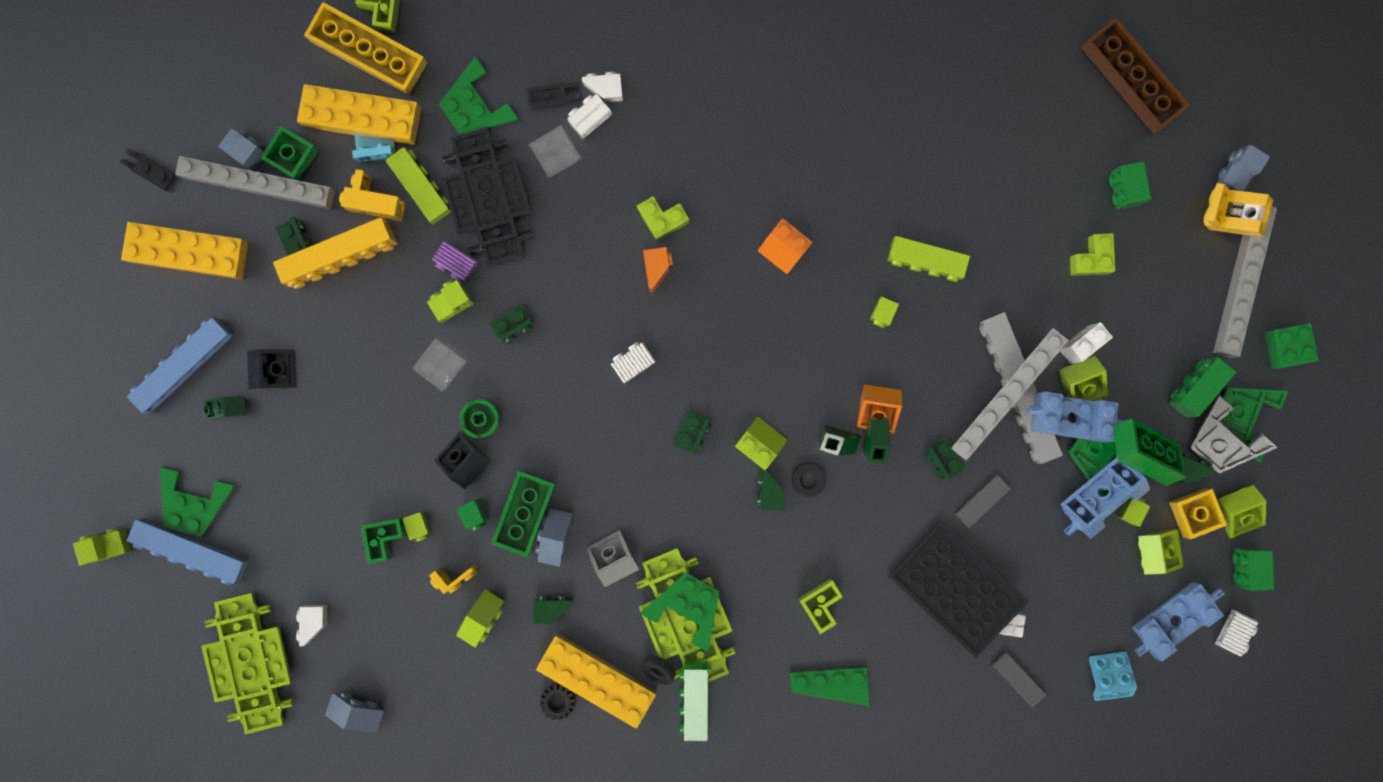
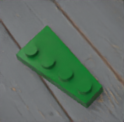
M866 666L790 672L791 692L870 706Z

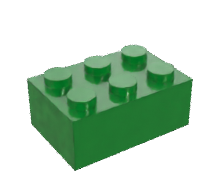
M1219 357L1201 359L1195 365L1196 370L1184 378L1182 387L1180 389L1177 388L1170 397L1172 399L1168 403L1183 416L1199 417L1236 373Z

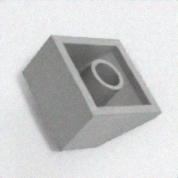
M620 530L586 547L595 572L604 587L639 570L635 558Z

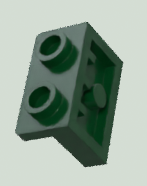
M291 217L290 221L275 227L288 256L313 246L310 238L304 234L306 229L301 220Z
M521 304L490 322V325L496 333L499 342L508 344L516 339L515 335L518 333L525 334L530 331L534 322L524 305Z
M689 410L673 445L692 454H695V451L700 452L704 443L701 441L703 434H708L712 424H709L710 419Z
M943 436L925 448L927 451L925 455L929 462H934L937 467L935 472L938 477L949 481L953 476L965 470V467L956 452L951 449L952 446L946 436Z

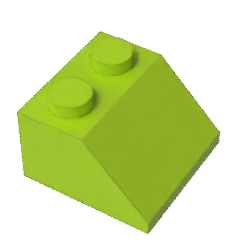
M1096 356L1060 370L1061 383L1067 397L1098 401L1109 396L1106 369Z
M757 417L734 447L763 470H766L788 440L761 418Z
M1254 485L1242 488L1237 492L1224 495L1218 499V504L1227 524L1224 527L1230 539L1266 525V500Z
M1178 529L1138 536V547L1141 550V566L1144 569V574H1166L1184 567Z

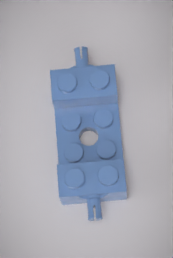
M1045 391L1036 393L1035 406L1027 405L1026 409H1031L1026 410V413L1034 414L1032 432L1104 443L1114 442L1113 427L1127 421L1118 419L1119 403L1063 397V394ZM1069 413L1075 414L1076 421L1074 423L1068 420Z
M1115 458L1061 503L1065 515L1072 521V524L1064 529V532L1070 536L1078 529L1092 539L1106 527L1103 520L1129 498L1136 502L1150 490L1147 479L1142 473L1118 462L1117 458ZM1102 490L1109 491L1106 497L1099 496Z
M1195 582L1189 584L1132 626L1135 633L1144 643L1135 649L1137 654L1141 657L1149 650L1155 659L1161 662L1177 651L1175 646L1201 626L1210 627L1224 616L1216 603V600L1225 595L1224 592L1218 588L1210 595L1201 584ZM1174 615L1179 617V623L1176 626H1173L1170 622Z

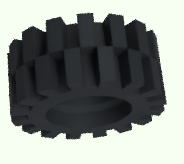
M559 683L547 687L540 698L542 713H545L547 718L550 717L552 718L551 720L558 719V721L567 718L572 713L576 703L575 694ZM552 696H563L565 706L561 709L552 707L550 702Z

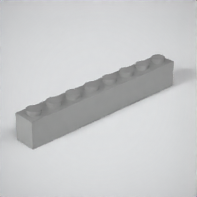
M179 156L175 175L187 180L332 209L335 190L327 186Z
M1275 207L1271 208L1264 237L1242 235L1213 351L1214 354L1229 358H1236L1241 355L1277 211ZM1252 211L1248 218L1255 216L1256 211Z
M1005 312L981 321V326H979L982 336L986 337L988 344H986L988 352L994 356V367L1002 376V387L1025 361ZM1032 383L1012 408H1015L1017 413L1015 419L1018 425L1023 428V439L1026 444L1029 443L1031 448L1029 453L1032 460L1036 461L1037 464H1043L1063 456L1055 435L1032 432L1034 414L1026 413V410H1031L1026 409L1027 405L1035 406L1037 390L1034 383Z
M1052 328L951 449L967 461L1069 340Z

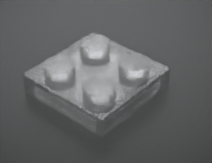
M562 125L529 144L548 178L581 160L580 155Z
M435 338L412 369L444 392L467 361Z

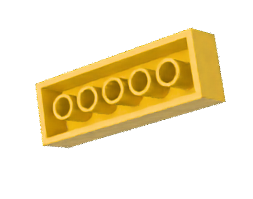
M322 2L304 34L313 44L407 95L411 94L427 65V61L423 56Z
M304 84L297 122L305 128L415 145L422 108L417 102Z
M380 217L274 261L273 264L281 283L298 289L305 286L307 281H318L323 278L322 275L339 272L343 266L351 267L358 264L360 259L373 258L379 251H390L398 243L390 224Z
M127 222L121 260L142 265L243 280L249 242L238 238Z
M558 633L536 668L538 672L636 729L657 692Z

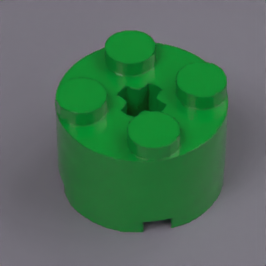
M473 400L467 403L461 410V427L471 437H490L500 427L501 413L497 406L490 401ZM484 415V422L478 423L479 419L477 418V416Z

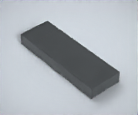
M996 475L955 515L970 528L1011 488Z
M1004 652L992 664L1031 708H1034L1046 696L1007 652Z

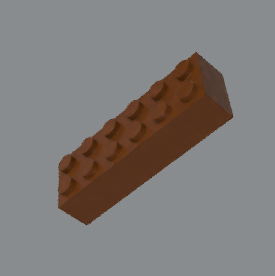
M1117 17L1081 46L1082 50L1153 134L1164 128L1190 106Z

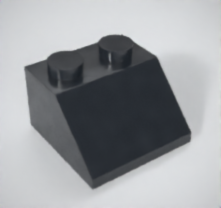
M256 349L247 351L248 389L295 388L294 350Z
M459 432L434 461L450 480L466 489L490 460L478 447Z

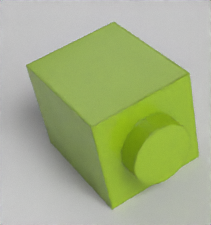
M880 297L870 320H873V324L878 327H888L899 304Z
M1129 498L1124 502L1117 517L1133 526L1140 527L1150 506L1145 504L1146 500L1143 498L1138 499L1136 502Z
M424 511L402 518L409 540L415 539L418 542L427 539L426 534L431 533Z

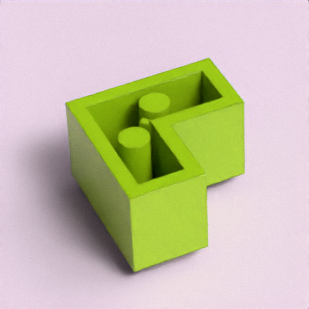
M400 0L355 1L360 10L373 12L372 26L376 31L396 33Z
M654 196L637 205L640 215L656 242L689 223V218L680 203L665 212H662Z
M1114 233L1094 234L1088 237L1089 254H1075L1070 257L1071 276L1108 275L1114 273Z
M450 280L443 284L444 288L440 290L441 293H434L430 296V300L427 301L438 322L443 323L474 304L464 285L458 280Z
M117 527L106 530V534L102 536L97 533L79 537L80 541L73 543L79 566L132 552L130 542H127L128 535L126 529L118 530Z
M831 578L798 598L820 634L837 624L827 607L843 596Z
M485 589L466 615L456 636L475 648L479 642L484 643L495 624L492 621L494 618L498 620L504 610L501 607L505 601Z

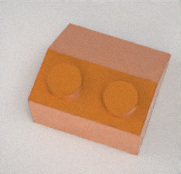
M782 218L758 249V252L784 273L788 274L811 246L812 241Z
M666 247L643 250L650 293L657 289L670 271L669 266L673 265L671 251L667 252Z
M864 384L856 427L867 429L869 417L885 418L889 420L890 433H894L902 408V390Z

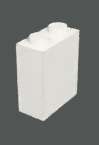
M1099 322L1084 328L1069 340L1060 352L1070 364L1083 362L1113 337L1104 325Z

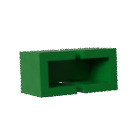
M480 499L456 508L466 530L469 528L472 531L485 526V521L489 520Z

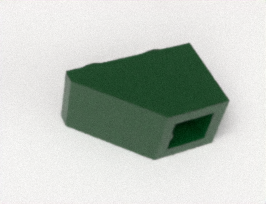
M244 396L206 400L203 408L206 420L246 415Z
M869 417L863 454L869 463L887 464L890 450L889 420Z
M824 425L819 439V449L838 456L855 454L861 436Z
M1182 453L1187 478L1179 482L1189 484L1214 474L1215 469L1210 468L1209 463L1201 460L1198 462L1191 460L1192 456Z
M762 470V474H758L757 486H761V490L756 495V505H759L761 510L783 511L785 492L767 471Z
M539 595L538 599L533 600V624H553L574 603V599H569V595H558L557 599H550L549 595Z

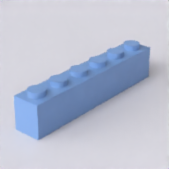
M207 318L201 323L199 330L187 336V341L184 344H180L173 349V354L169 358L166 357L159 362V367L155 371L147 373L144 377L145 380L141 384H136L132 387L131 393L127 398L142 414H150L221 348L233 334L218 319Z
M143 518L135 519L127 538V542L132 543L134 548L140 550L145 548L150 550V554L154 556H165L169 562L175 564L180 562L185 564L189 570H200L204 572L203 575L209 578L222 579L221 582L227 585L239 583L248 564V560Z

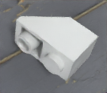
M606 72L605 75L598 76L596 73L587 74L586 77H582L583 85L594 95L597 94L604 103L623 101L620 74Z
M304 605L299 607L296 615L297 622H299V629L296 634L299 646L308 644L327 625V605Z

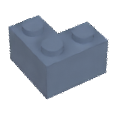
M231 128L218 146L252 171H256L263 162L261 156L264 153V146L241 129L237 132Z
M1251 144L1244 148L1241 147L1237 152L1234 151L1228 158L1229 164L1218 174L1219 180L1217 183L1225 184L1229 190L1244 191L1251 178L1261 173L1270 156Z
M550 508L548 515H544L542 520V527L544 528L539 530L537 541H540L537 543L535 551L538 554L537 562L560 567L571 525L572 513Z
M341 692V694L332 693L325 716L344 730L377 733L384 711L373 701L362 703L360 700L353 699L350 693Z

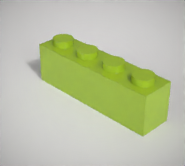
M403 147L385 161L428 221L434 225L451 212L448 208V200L445 196L441 197L437 191L440 189L433 180L431 182L428 180L426 169L422 165H417L415 160L418 158L412 150L407 151Z
M895 236L892 240L887 261H891V264L894 266L902 267L906 265L910 266L912 271L921 272V270L928 271V275L935 277L943 275L947 276L949 281L958 282V280H962L965 277L970 256Z

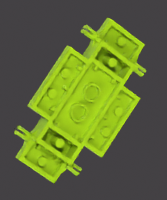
M675 548L644 561L642 564L646 571V578L636 582L637 588L639 590L649 585L657 598L685 572L689 573L688 568L699 565L697 558L685 561L681 557L678 548ZM711 577L701 580L714 587ZM719 597L708 652L691 643L700 625L666 607L657 623L642 615L659 657L667 659L679 654L683 663L682 668H684V661H707L708 682L729 674L725 658L736 653L733 646L722 651L715 639L732 632ZM654 600L643 605H640V612H642ZM680 669L675 670V679L680 677Z
M254 592L214 602L215 618L205 620L204 624H207L205 625L206 628L217 626L220 641L201 646L214 702L234 698L237 712L227 714V718H229L227 721L240 720L245 734L285 724L282 713L283 708L293 707L294 702H292V698L281 701L276 687L293 682L279 626L262 630L260 615L270 613L271 609L267 608L271 606L268 604L258 607Z

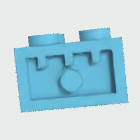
M355 135L356 150H352L353 158L359 163L387 159L396 153L394 141Z
M1127 652L1089 657L1088 660L1096 685L1093 693L1095 701L1131 697L1134 695L1137 684Z

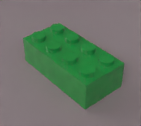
M1133 418L1113 427V439L1116 445V458L1118 462L1166 486L1187 478L1180 443Z
M519 470L491 544L529 557L557 483Z

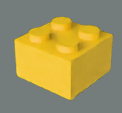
M1203 488L1169 502L1183 538L1193 539L1227 525L1213 489Z

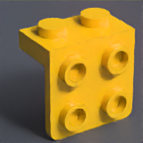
M477 564L472 566L453 582L444 570L440 568L429 575L431 578L430 582L435 589H440L443 594L448 591L451 594L462 586L461 581L463 579L468 581L478 573L476 569L479 566Z

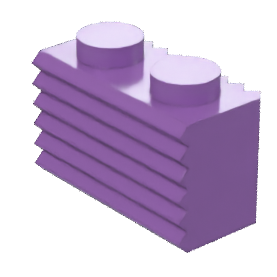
M445 240L432 258L436 262L434 266L443 272L446 269L452 272L451 277L459 282L461 280L467 282L478 265L476 260Z

